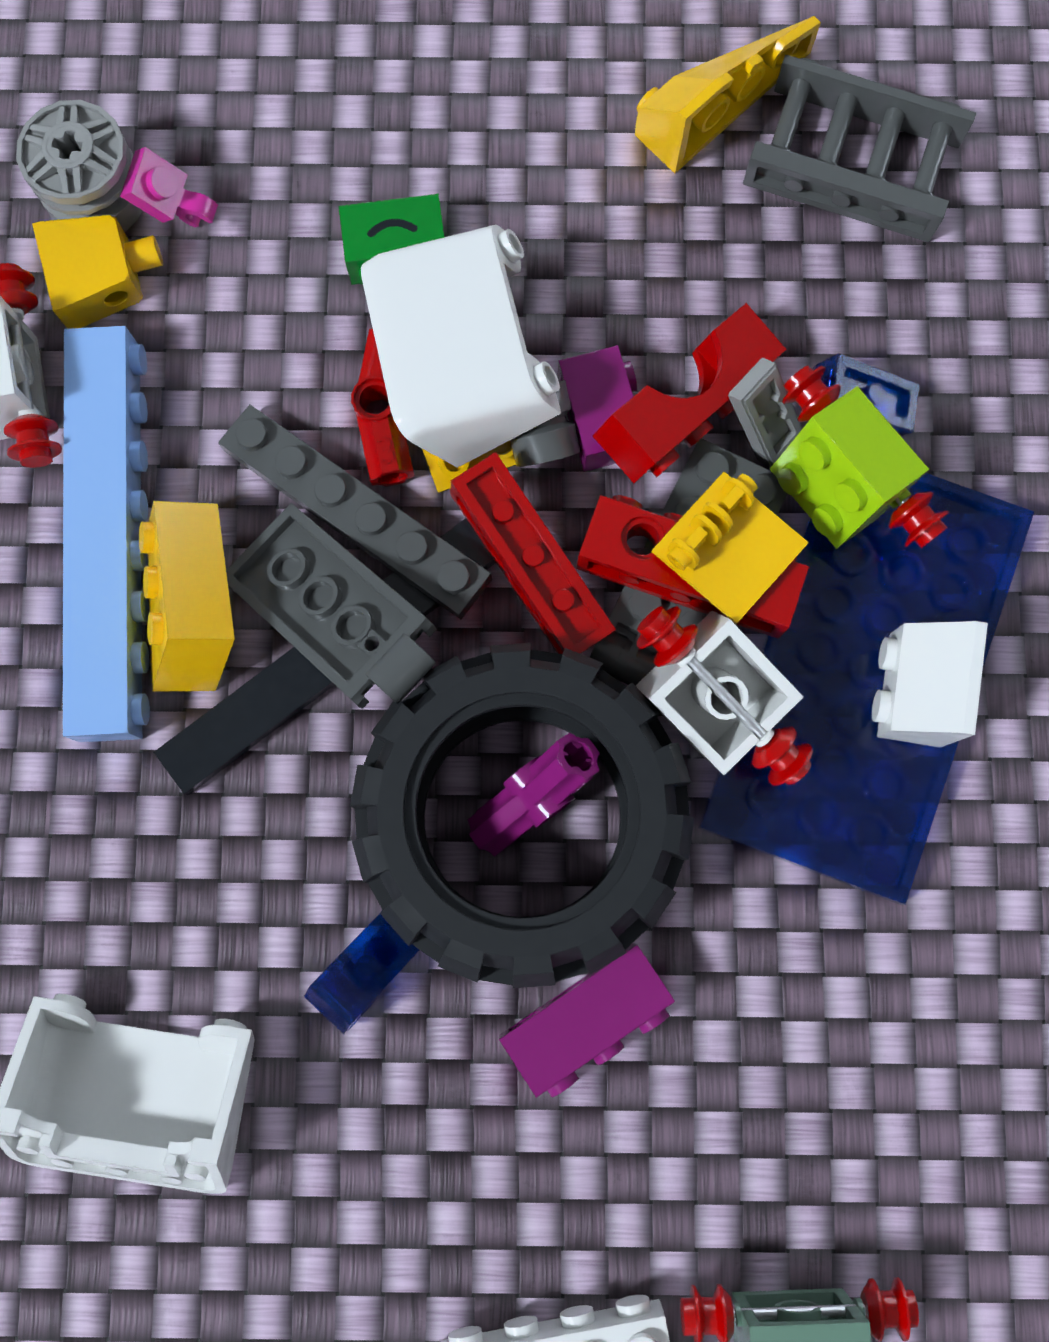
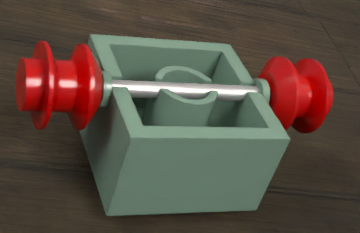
M899 1277L893 1278L890 1290H880L876 1281L873 1278H869L861 1292L860 1298H854L853 1301L843 1288L731 1292V1299V1296L721 1284L716 1285L712 1297H701L696 1286L691 1285L690 1297L681 1298L680 1300L683 1336H693L694 1342H702L704 1335H716L719 1342H730L733 1334L734 1342H871V1336L876 1342H882L885 1329H896L901 1340L908 1341L911 1328H917L919 1324L916 1296L912 1289L905 1290L903 1282Z

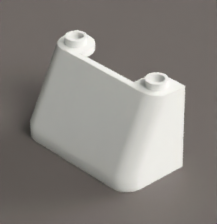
M498 225L380 253L361 266L362 282L393 419L400 432L411 443L457 468L561 414L556 392L560 389L557 375L546 361L540 363L527 352L508 280L509 277L521 271L520 259L524 257L523 247L512 230H504Z
M56 994L53 999L34 996L0 1086V1148L5 1154L18 1162L41 1168L200 1193H225L234 1161L255 1041L252 1030L247 1029L244 1024L231 1019H217L214 1025L202 1027L199 1037L98 1022L94 1015L85 1009L86 1002L76 996Z

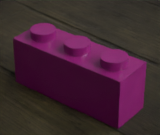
M632 943L626 949V954L592 974H587L500 1034L499 1041L536 1098L545 1091H548L551 1097L562 1093L579 1079L575 1071L592 1059L597 1066L603 1064L624 1048L621 1042L623 1037L636 1028H639L642 1034H645L670 1016L665 1008L673 1004L675 1000L637 944Z

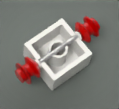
M1 263L0 440L16 439L17 443L10 446L7 450L9 458L20 461V464L24 467H43L53 462V458L62 452V446L49 439V436L55 434L59 427L57 422L50 419L37 337L22 321L25 318V314L38 306L37 296L27 291L34 286L35 278L32 273L22 269L17 264Z
M660 606L650 612L637 628L641 635L636 645L639 649L653 646L658 651L654 658L656 666L636 687L680 734L723 775L756 745L752 765L756 769H762L767 766L771 768L768 775V781L771 785L778 786L784 783L792 785L801 780L811 768L812 746L808 743L795 746L793 742L797 732L792 726L772 730L803 698L799 691L729 618L711 611L697 626L691 624L682 628L677 623L681 613V609L678 606L668 610Z

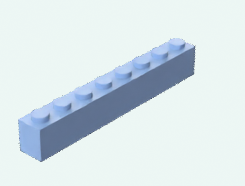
M126 326L64 329L63 737L78 742L143 739L142 725H147L150 718L149 700L145 693L142 694V673H147L149 670V650L146 642H142V622H147L149 602L144 597V592L142 591L141 571H144L145 566H148L147 554L140 553L139 549L140 523L148 518L147 496L145 491L141 490V472L147 471L148 454L145 443L141 441L140 423H146L148 416L146 398L144 393L140 392V375H146L147 357L144 346L136 342Z

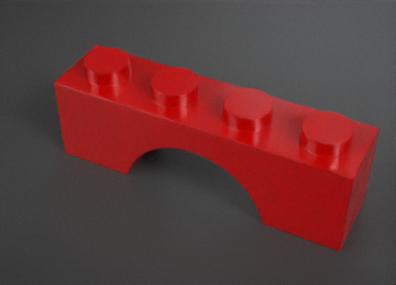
M745 303L716 327L692 352L699 373L697 396L688 398L673 397L647 385L615 411L594 433L593 438L633 483L637 482L649 470L657 478L681 457L674 448L683 441L691 448L714 428L708 421L713 414L717 413L723 420L734 410L728 397L729 392L761 358L774 362L787 349L750 306Z

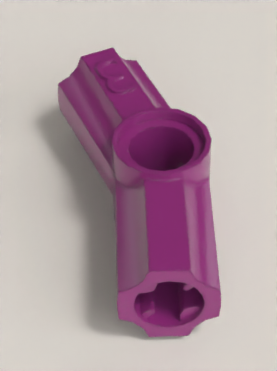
M568 733L557 740L543 755L531 760L503 783L506 788L486 802L468 819L470 825L469 835L480 850H486L495 857L532 827L538 828L575 799L572 794L580 790L599 772L597 758L600 753L589 738H580L572 733Z

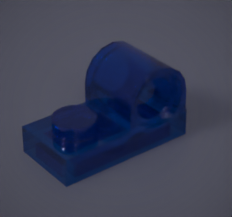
M840 353L827 358L813 367V370L820 366L826 368L821 380L827 387L836 384L841 385L838 399L858 386L900 436L914 432L920 384Z
M379 913L309 986L304 998L344 1035L420 950L412 944L408 946Z

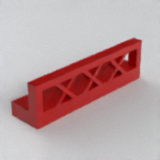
M496 452L451 480L450 495L558 654H563L565 648L582 654L616 630Z

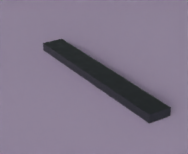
M466 518L440 537L486 570L496 563ZM394 572L383 580L424 616L440 606ZM293 647L153 753L181 791L186 795H190L335 684Z

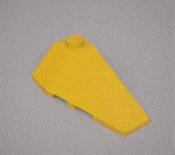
M812 16L675 75L660 89L653 87L638 103L635 136L672 172H678L777 83L785 54L796 58H805L811 53L821 22L815 16Z

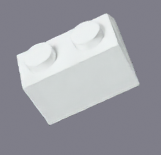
M978 621L904 623L890 633L889 638L885 637L879 651L878 666L879 669L885 670L883 690H877L872 706L873 722H879L877 737L941 748L975 735L988 623Z

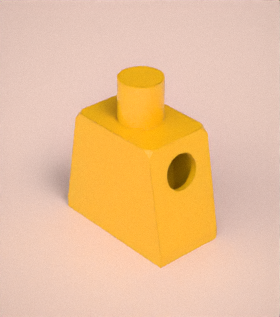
M111 215L32 223L52 310L67 329L85 327L139 303L143 295L137 272L163 266L160 248L154 235L129 241L116 217Z

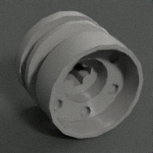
M83 100L58 101L41 108L25 123L17 140L16 161L25 181L41 200L44 208L53 220L111 215L116 217L122 229L126 232L140 218L143 211L120 197L134 154L121 133L116 120L102 107Z

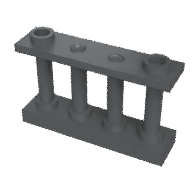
M785 54L774 92L785 95L787 98L772 143L755 142L743 185L930 242L944 219L949 200L936 197L932 193L947 145L959 148L974 122L976 112L960 108V106L952 102H940L822 66L808 58H796ZM806 102L834 110L818 159L794 153L790 150ZM853 116L881 125L865 174L837 165ZM900 131L928 139L913 189L885 180Z

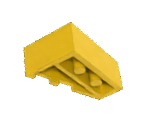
M153 501L149 522H141L139 527L140 553L147 554L148 566H145L143 573L144 597L149 599L147 635L149 645L151 646L152 692L216 691L235 640L218 504Z

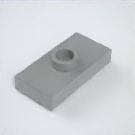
M761 358L729 392L728 397L758 462L771 467L803 428L797 420L798 416L793 404L784 405L782 403L783 398L788 392L784 388L785 384L776 363Z

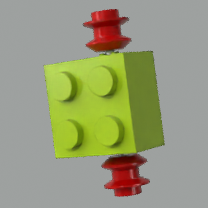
M809 365L803 367L785 383L784 388L788 393L783 398L782 403L785 405L796 401L802 408L797 418L798 422L808 423L771 466L770 471L776 476L782 489L797 501L812 519L815 528L822 535L826 536L836 549L878 519L890 506L893 509L897 506L899 507L892 513L888 527L893 529L903 526L909 534L904 546L908 547L915 541L922 549L948 528L942 519L950 513L948 510L935 513L931 509L929 503L934 494L933 492H919L908 499L912 495L908 489L929 468L858 386L838 399L841 385L836 384L827 387L822 382L821 378L826 370L824 366H820L815 370H812Z

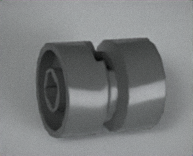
M566 380L559 381L560 389L556 392L561 414L510 440L516 467L550 462L581 452L575 423L566 420L565 416L572 408Z

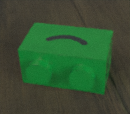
M439 194L338 206L344 258L351 285H363L361 266L374 256L444 238Z

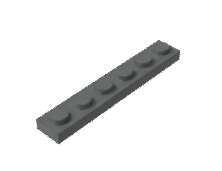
M249 404L219 440L218 444L227 454L460 620L463 619L493 580L491 573L252 405Z

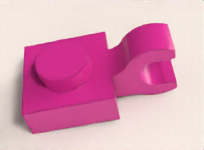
M147 147L134 152L120 195L123 199L162 223L173 220L174 216L177 215L183 222L193 227H198L201 219L212 223L218 206L208 196L184 189L188 174Z

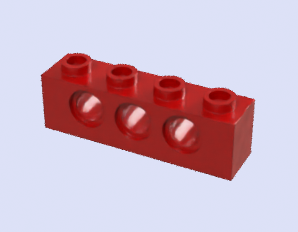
M600 495L578 556L576 569L705 614L714 611L727 617L653 553L647 555L636 554L627 544V540L633 536H644L655 547L683 517L682 515L664 513L661 516L643 510L642 504L630 497L614 495L611 499ZM795 558L737 625L779 639L790 627L809 566L796 562L797 558Z

